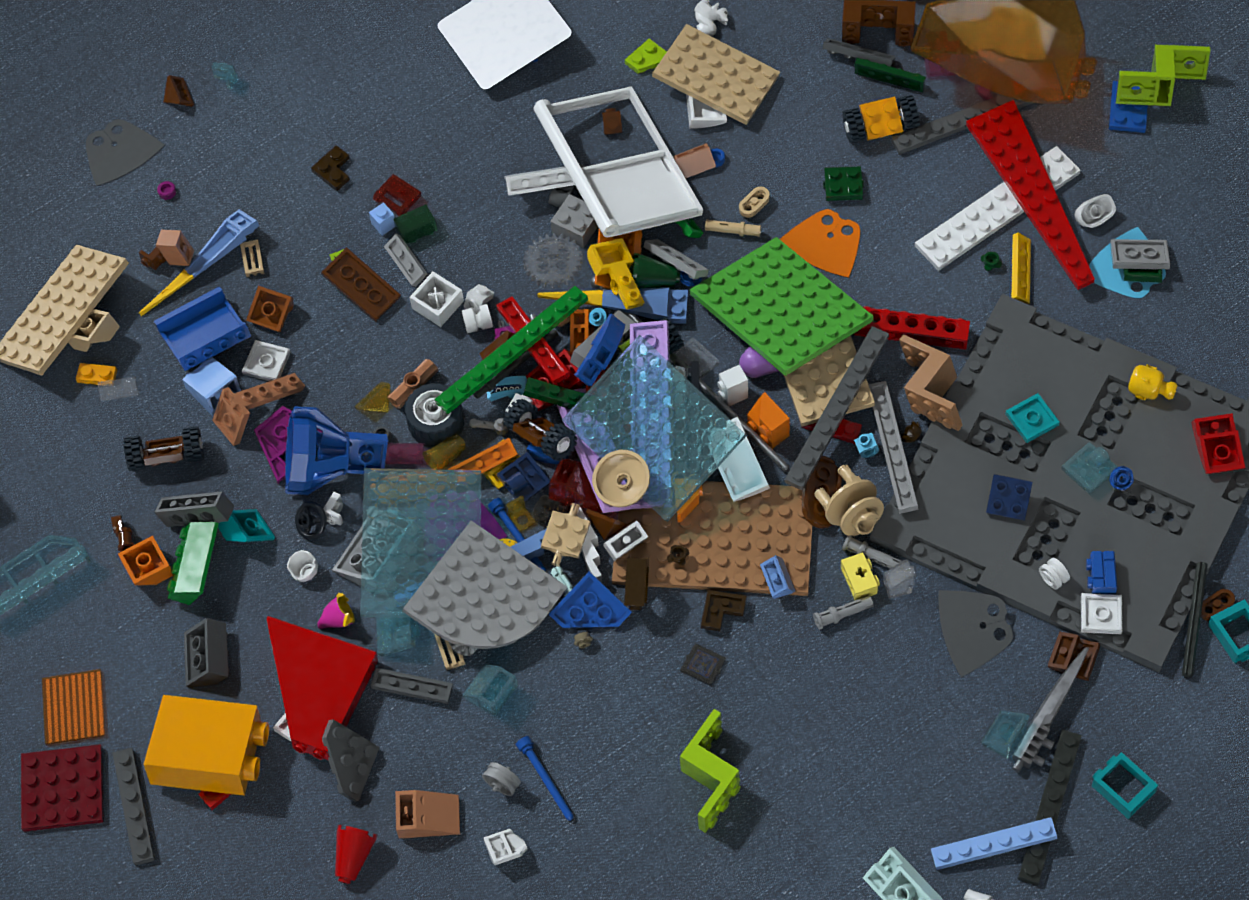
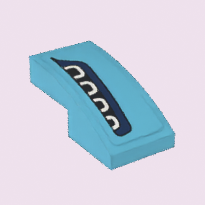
M505 377L496 384V388L491 392L487 391V399L494 401L506 396L513 399L516 393L523 395L527 377Z

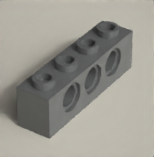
M223 492L163 497L154 513L166 527L184 526L190 522H226L230 518L234 505Z

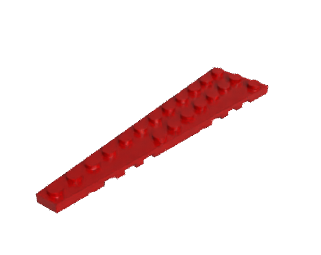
M1011 100L967 120V128L1077 290L1094 283L1095 278L1015 101Z

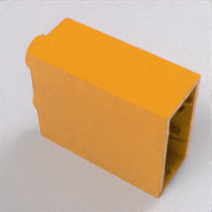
M163 695L144 761L150 785L245 796L248 781H257L259 777L260 757H255L257 746H266L269 723L261 721L257 705Z

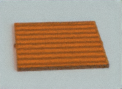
M101 669L42 678L46 745L105 736Z

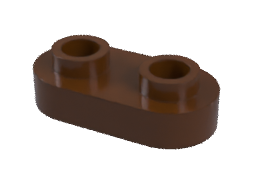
M1221 589L1203 600L1201 618L1209 621L1211 616L1234 605L1235 595L1228 589ZM1224 599L1227 603H1222L1221 600ZM1205 610H1210L1212 613L1208 614Z

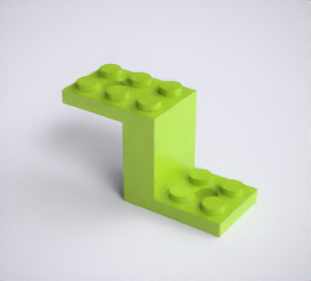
M1155 45L1151 72L1119 71L1116 104L1171 106L1175 78L1206 80L1210 47ZM1194 61L1193 64H1186L1185 62ZM1139 86L1140 89L1133 90L1132 87Z
M713 709L680 755L681 771L713 791L708 801L698 813L699 829L705 833L709 828L712 829L718 820L716 817L720 812L723 813L729 805L728 800L731 796H736L741 787L739 786V770L709 752L713 739H718L723 730L721 729V713L716 709Z

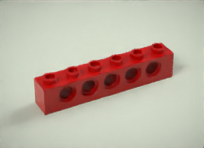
M864 306L863 308L873 315V321L878 322H871L854 333L856 336L866 337L873 326L889 333L888 340L899 341L904 334L926 345L966 350L970 321L962 318L951 319L944 316L936 317L923 313L912 314L906 311L897 312L890 311L889 309H874Z

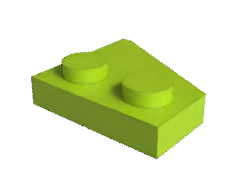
M649 38L625 59V64L637 74L642 73L648 69L656 68L667 51Z

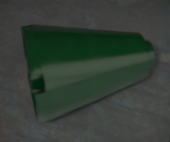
M633 253L632 259H635L630 267V273L638 289L674 287L675 283H679L680 272H677L675 267L639 253Z

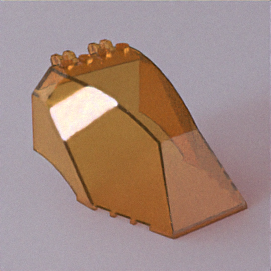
M938 0L930 2L925 6L911 46L912 52L977 86L1009 98L1041 104L1073 103L1074 96L1079 99L1088 97L1091 83L1087 80L1079 79L1081 73L1085 76L1093 75L1097 65L1095 58L1086 57L1085 30L1076 0Z

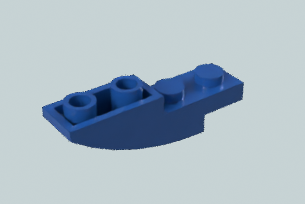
M609 314L592 341V348L575 373V376L587 386H592L600 372L606 369L622 338L625 324L613 314Z

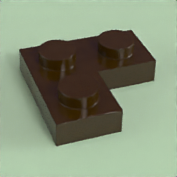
M336 145L311 167V171L334 190L338 191L350 180L349 176L339 169L350 159L349 154Z
M708 590L701 629L720 632L724 614L743 617L747 596Z

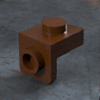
M616 108L605 109L606 112L602 113L604 135L622 133L620 111H616Z
M157 246L149 255L142 250L139 252L140 262L147 268L151 267L157 270L162 263L166 262Z

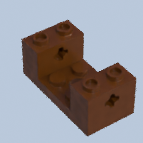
M844 0L842 42L849 44L860 43L861 26L896 28L895 45L903 47L913 46L916 2Z

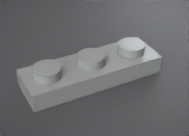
M395 234L384 246L412 286L416 287L428 275L400 235Z

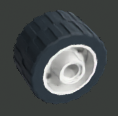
M440 383L422 385L409 395L405 403V416L411 436L424 446L442 447L450 444L459 437L463 430L465 421L462 404L447 414L435 403L434 399L449 388L447 385Z

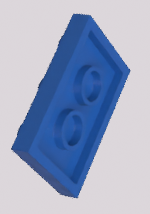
M1113 81L1109 130L1145 133L1148 105L1116 104L1118 81ZM1134 86V87H1132V89H1133V90H1138V89H1140V87H1139V86Z

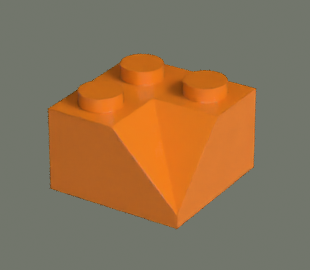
M764 392L747 414V425L773 449L790 436V418Z
M153 536L118 553L123 566L135 586L157 585L173 576L171 568Z

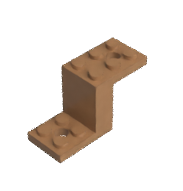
M903 334L899 341L906 362L913 367H919L904 387L911 410L916 414L927 416L933 422L942 423L948 429L953 428L959 431L963 425L956 404L942 398L957 378L950 355Z

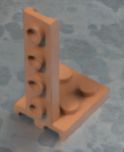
M293 373L237 393H233L229 387L222 389L212 421L233 446L238 445L250 415L249 409L301 392L305 385Z

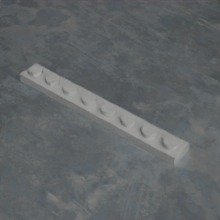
M882 381L869 384L875 401L873 411L899 514L918 510L887 382Z

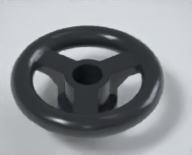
M313 501L303 503L295 515V526L298 533L308 540L317 539L323 534L327 524V517L323 507ZM308 507L317 509L320 517L311 515ZM316 523H321L316 533L309 534L312 526Z

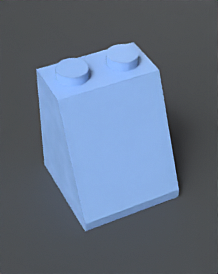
M213 357L202 362L193 372H189L182 379L185 388L212 417L214 416L222 389L229 387L233 393L241 391L237 377Z

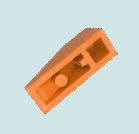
M577 309L570 315V352L572 354L581 343L594 333V325L589 322V314L592 311L590 309Z

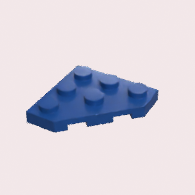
M589 571L548 615L562 628L619 627L632 611Z

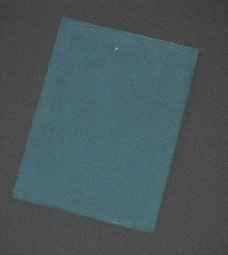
M641 335L632 342L562 419L601 459L608 453L616 450H629L640 455L650 470L649 488L642 499L667 522L747 436Z
M364 468L360 617L411 618L402 611L404 606L469 522L473 521L481 527V470Z

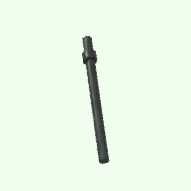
M553 330L544 339L547 343H550L559 334L556 330ZM527 350L473 394L474 397L479 399L487 391L491 392L496 388V384L532 357Z

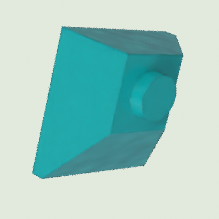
M257 509L233 510L228 521L218 524V529L226 541L253 542L274 540L276 538Z

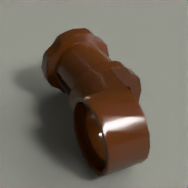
M121 515L111 517L114 533L119 540L118 551L122 552L135 545L132 542L131 536L133 530L124 527Z

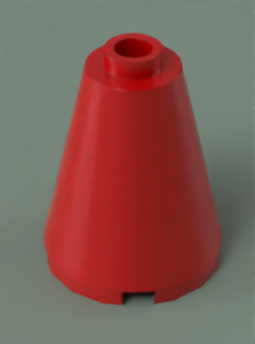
M338 825L335 876L339 878V882L350 884L351 881L356 880L378 835L373 834V837L368 835L369 831L346 826L345 830H343L342 825Z

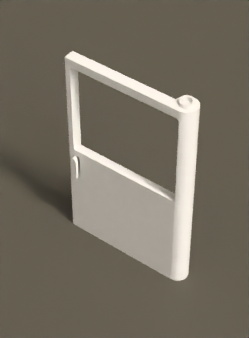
M632 86L553 104L546 99L536 102L534 111L604 237H613L702 216L703 208ZM629 99L659 150L581 168L552 115Z

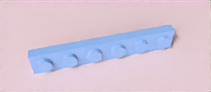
M1050 817L931 848L936 870L1055 840L1057 839V834Z

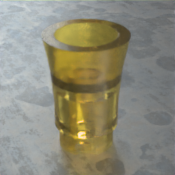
M454 434L433 448L424 451V460L431 469H435L436 472L440 473L466 449V444L458 434Z

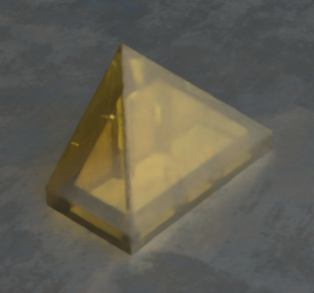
M380 382L354 407L362 411L388 412L390 384Z

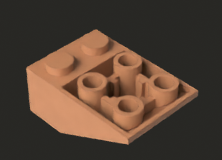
M420 790L395 791L396 831L399 838L460 834L459 795Z

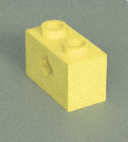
M863 552L841 560V570L854 600H859L868 595H876L878 586H880L877 575L872 574L871 561L869 558H865Z

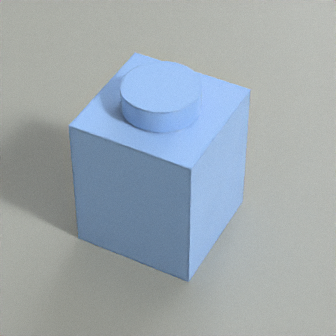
M384 202L369 212L371 224L382 236L397 226L393 212Z

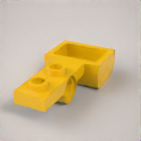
M623 238L590 245L587 257L595 275L599 276L609 273L611 277V290L614 295L620 296L626 310L643 306L645 302L629 271L634 261Z

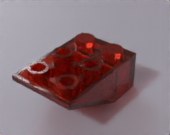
M562 459L550 481L549 499L570 505L575 503V506L578 504L582 508L603 513L582 463L570 459Z

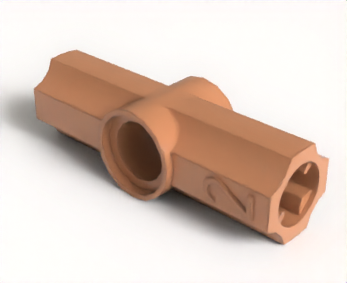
M425 359L413 372H409L404 376V381L388 396V400L395 408L401 409L408 400L409 395L415 389L425 385L438 372V367L430 359Z

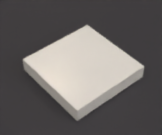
M255 340L242 373L243 375L266 381L278 379L281 377L291 351L285 347Z
M1081 593V632L1122 634V595Z

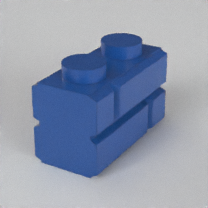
M1092 551L1089 559H1086V570H1090V577H1087V588L1091 589L1092 594L1116 595L1115 552Z

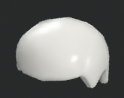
M300 550L289 558L287 569L296 581L306 582L317 574L318 562L310 552Z

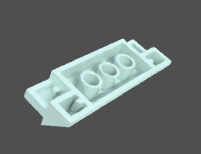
M895 847L889 848L880 861L873 864L863 877L883 900H943Z

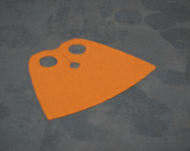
M825 209L795 226L780 240L809 264L827 272L849 278L857 254L860 227L856 222L850 219L844 220L839 217L838 213ZM829 215L833 218V223L825 225L822 223V218ZM846 225L851 226L853 233L851 235H844L841 232L842 227ZM829 232L834 234L832 238L827 236Z

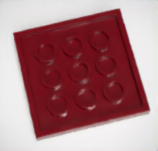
M101 744L21 753V829L23 832L104 822Z

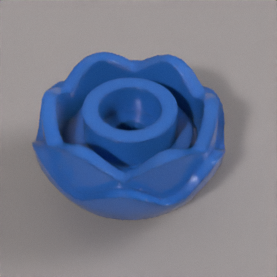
M680 271V281L687 287H694L702 280V277L693 279L684 271Z
M1116 467L1110 474V483L1115 489L1123 491L1133 484V472L1128 467Z

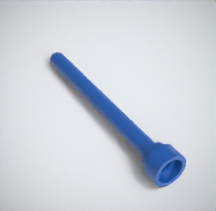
M501 498L492 500L488 504L490 511L499 515L518 543L525 540L505 512V504ZM538 557L531 559L532 563L546 572V568Z
M529 736L521 738L516 742V747L520 752L527 755L567 820L571 821L574 816L534 753L531 738Z

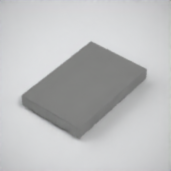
M1111 239L1110 241L1113 269H1170L1167 240Z

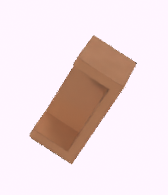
M161 230L156 246L169 265L190 266L194 249L181 230Z

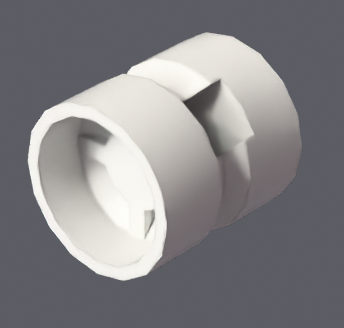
M487 304L477 306L476 310L472 308L462 310L467 334L478 331V328L484 330L493 327Z

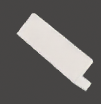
M565 166L504 176L509 196L575 185Z

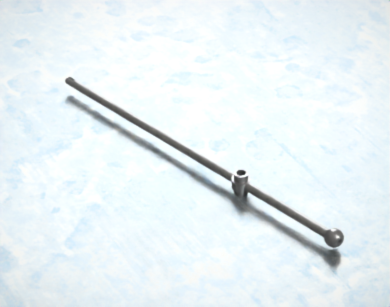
M595 276L591 279L592 288L608 290L595 284ZM623 312L634 322L643 323L635 314ZM675 353L669 354L670 359L677 366L684 367L687 372L688 366ZM699 378V388L730 419L738 417L745 433L784 472H788L790 466Z

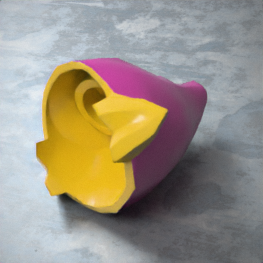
M338 593L336 598L330 601L324 608L317 623L319 629L341 628L355 622L353 612L347 603L349 599L343 593Z

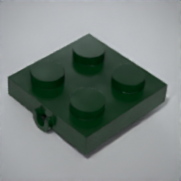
M861 166L824 168L825 181H823V189L826 192V201L863 200L862 188H864V180H862Z

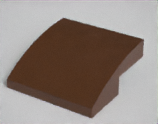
M1059 631L1048 668L1063 674L1084 648L1089 647L1076 676L1078 679L1089 681L1100 644L1099 642L1080 639L1079 635Z

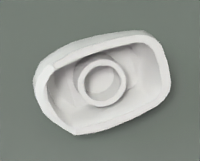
M1099 195L1083 202L1075 211V219L1083 227H1097L1115 214L1116 206L1110 195Z

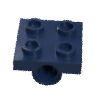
M528 452L496 475L519 505H522L551 483Z
M994 474L986 513L1025 520L1033 481Z

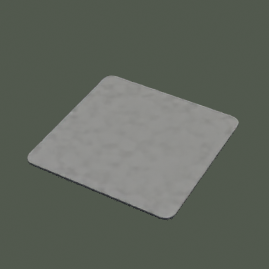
M472 0L438 23V28L483 90L491 89L560 45L572 35L571 29L549 0Z

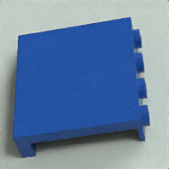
M220 286L154 320L159 334L184 371L251 337L246 323L241 321L229 304Z

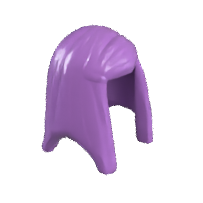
M751 346L740 357L739 365L745 375L750 378H758L779 371Z

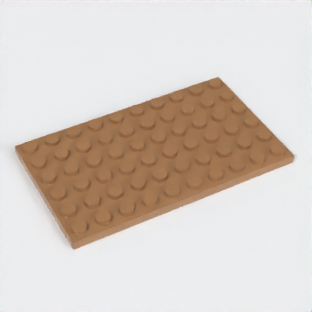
M672 479L673 506L630 509L618 512V521L626 523V528L638 521L648 535V538L614 561L612 584L625 585L627 558L649 559L648 587L771 594L760 564L777 555L784 560L795 592L789 595L808 596L812 525L805 519L802 513L803 490L793 486L769 485L770 489L733 502L725 482L698 481V485L702 484L703 496H699V504L682 522H678L674 479ZM673 545H680L689 550V555L685 559V565L680 566L678 563L668 562L667 556L670 555Z

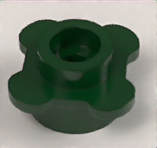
M988 252L981 256L980 260L984 263L986 271L1002 266V262L999 261V256L996 252Z

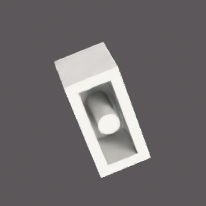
M740 365L719 373V382H717L719 387L718 395L728 406L748 398V379Z
M636 521L605 542L603 546L615 561L646 540L648 535L639 522Z

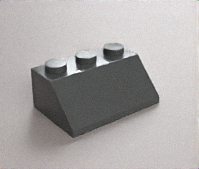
M206 618L184 632L186 687L214 685L228 678L226 623Z

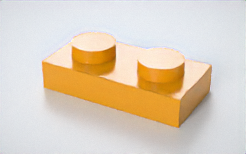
M80 363L76 381L77 383L114 386L117 368L116 366Z

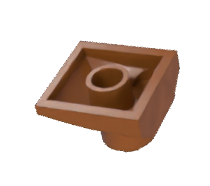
M258 286L246 321L281 332L288 313L293 309L294 298Z

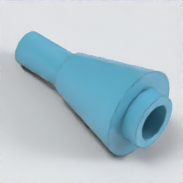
M595 308L589 314V322L594 326H601L607 319L606 312L602 308Z

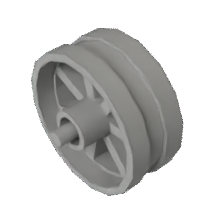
M491 762L487 767L488 769L482 775L483 780L493 788L492 791L512 796L515 789L521 783L520 779L510 771V767L507 766L506 768L498 763Z

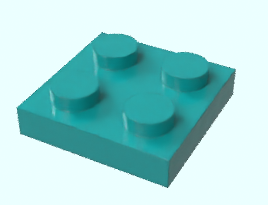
M1039 393L1009 408L1005 412V415L1026 443L1056 428L1060 423Z

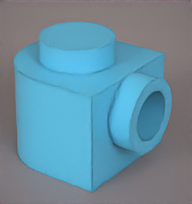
M872 432L862 434L854 440L863 458L874 456L879 452V447Z

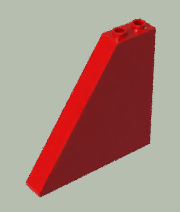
M268 616L266 620L292 747L299 753H308L319 760H328L330 757L328 749L322 741L328 721L335 720L345 727L347 726L378 663L377 652Z

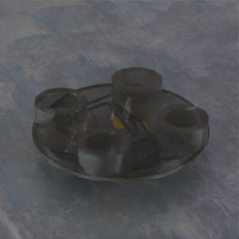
M543 495L534 506V519L540 526L547 528L552 511L569 513L571 509L570 502L561 497Z

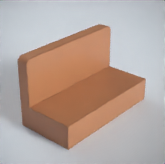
M707 143L673 156L685 179L716 167Z

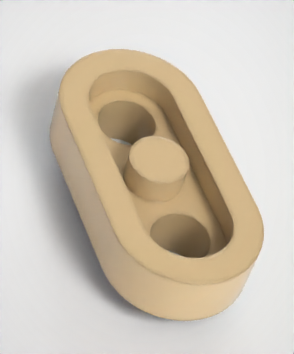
M765 187L754 188L740 202V214L746 218L755 216L769 202L770 194L768 189Z

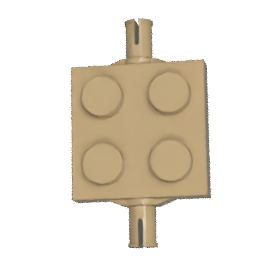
M572 503L569 513L552 511L541 548L550 550L555 554L551 563L554 566H560L562 556H571L579 559L590 521L576 516L580 507L578 504L575 506V503Z

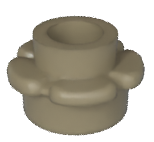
M589 632L579 633L574 636V645L579 646V648H586L591 645L590 642L593 638Z

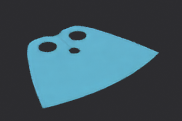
M1139 227L1131 229L1116 238L1148 240ZM1110 243L1089 264L1095 278V284L1128 297L1143 298L1149 293L1150 287L1153 284H1158V282H1139L1142 284L1143 289L1140 292H1134L1131 289V285L1137 281H1124L1123 269H1113ZM1162 269V280H1163V279L1165 278V276H1166V271H1165V269Z

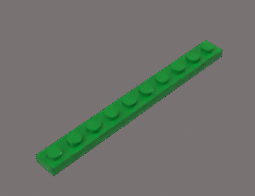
M576 286L572 287L435 398V403L447 414L452 412L586 303L588 296Z

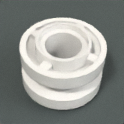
M1051 558L1047 561V564H1043L1039 568L1043 580L1055 590L1060 588L1062 583L1070 580L1067 569L1056 558Z

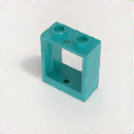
M1245 599L1211 616L1208 626L1234 664L1240 660L1244 662L1249 659V644L1238 649L1223 626L1243 615L1249 622V605Z
M1121 752L1117 757L1113 755L1107 761V766L1103 770L1100 768L1092 776V787L1129 819L1156 793L1158 784ZM1119 764L1145 786L1129 803L1103 781Z

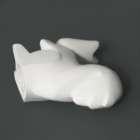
M701 0L694 9L695 18L699 23L696 27L701 32L712 37L717 31L714 21L718 20L726 26L728 11L726 8L718 9L719 3L711 6L709 0Z

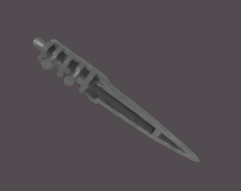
M1089 647L1084 648L1073 660L1036 712L1012 755L1015 761L1012 769L1015 772L1019 773L1023 766L1029 769L1033 762L1041 767L1044 764L1045 759L1037 754L1042 745L1050 750L1054 746V742L1046 738L1050 731L1049 727L1064 702Z

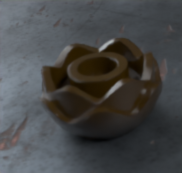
M912 421L911 425L905 428V433L901 434L903 442L913 443L920 436L922 429L918 422Z

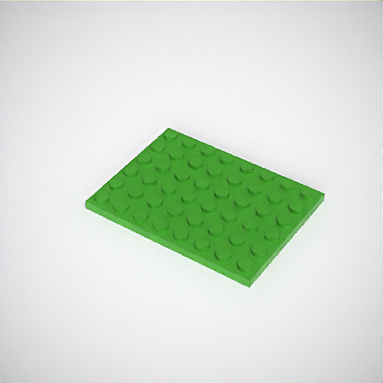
M777 237L690 289V295L785 376L873 322V315Z

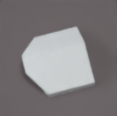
M511 829L484 837L485 845L494 865L521 857L528 849L525 841L514 834Z

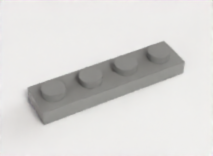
M659 239L645 240L643 247L649 250L650 254L659 256L664 262L674 265L675 269L687 273L690 278L699 279V277H707L709 269Z

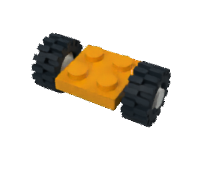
M913 95L897 98V102L894 96L859 105L860 110L858 108L845 110L842 115L845 133L850 143L865 140V132L867 141L903 133V129L907 130L919 127L920 125L918 107Z

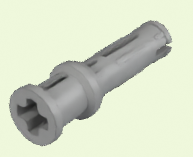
M852 535L847 536L842 547L843 551L848 550L854 554L863 552L865 558H869L895 572L898 571L902 562L868 546L866 541L861 542L852 538Z
M868 595L837 608L829 607L827 611L819 614L817 612L813 613L815 624L819 630L828 624H836L844 617L874 607L873 601Z

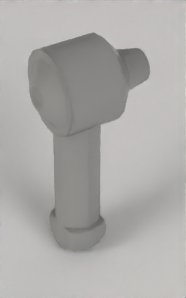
M499 418L495 422L477 419L469 421V425L472 428L493 429L498 435H505L508 432V429L504 426L505 421H503V418Z

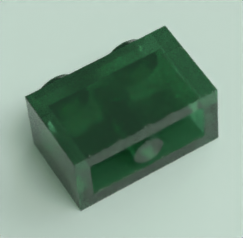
M427 204L393 219L398 235L402 237L406 244L413 243L417 239L437 231L436 221Z

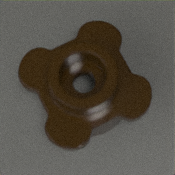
M673 545L670 555L667 556L668 562H675L680 566L685 565V559L689 555V550L680 545Z

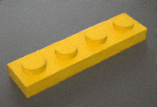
M1018 232L1013 234L1011 297L1030 304L1031 239Z

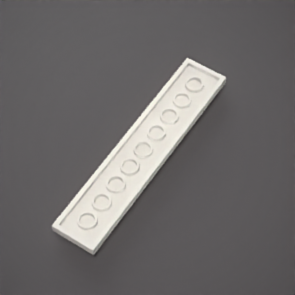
M1057 146L1040 157L1055 191L1080 174L1081 170ZM1003 182L916 241L915 247L939 271L1024 213V210L1005 182Z

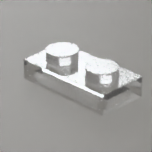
M136 376L98 382L101 401L139 395Z

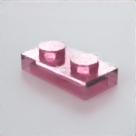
M388 443L385 464H423L424 444Z

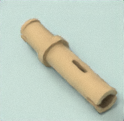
M706 219L705 231L760 237L761 225Z

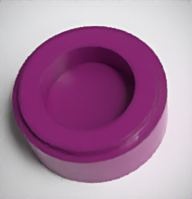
M164 181L158 185L157 192L161 199L169 200L175 196L176 188L172 182Z

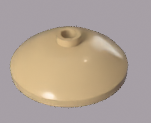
M629 450L610 452L597 463L592 477L594 491L604 503L610 506H631L638 502L649 488V467L644 459L635 452ZM626 479L627 483L622 485V481Z

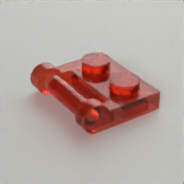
M392 174L375 192L373 200L378 203L384 202L387 207L396 212L397 216L403 218L422 195L421 191ZM388 193L403 204L399 206L384 195Z

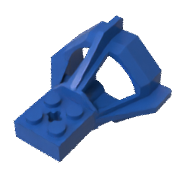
M295 406L291 411L287 427L285 493L309 495L339 475H345L346 473L384 475L388 445L387 434L345 432L318 408ZM316 445H318L317 459H316Z

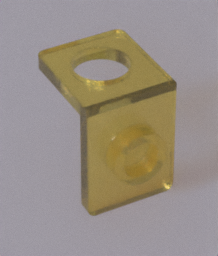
M523 496L506 504L507 514L519 532L535 524V520L525 507ZM520 516H526L528 522L520 525L517 523V519Z

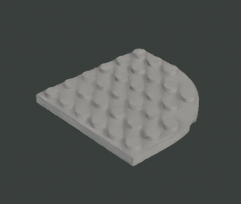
M470 521L402 611L437 636L453 644L470 646V648L474 649L498 648L515 643L517 640L532 633L544 621L567 590V586L479 525Z

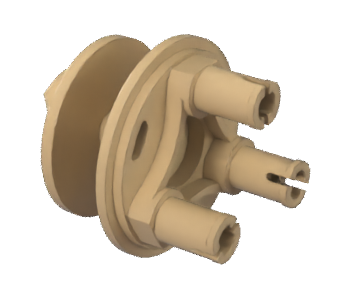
M842 465L838 469V474L845 480L846 485L837 490L832 497L828 495L824 488L818 489L814 495L824 507L825 516L829 523L840 526L844 534L856 536L871 533L874 525L883 514L884 504L876 497L877 489L873 482L861 480L859 476L852 472L848 465Z

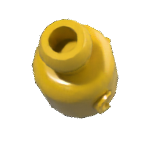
M1146 364V366L1138 365L1134 368L1128 390L1136 398L1145 401L1146 399L1154 400L1159 394L1171 400L1175 396L1178 385L1175 382L1164 381V374L1157 370V367Z

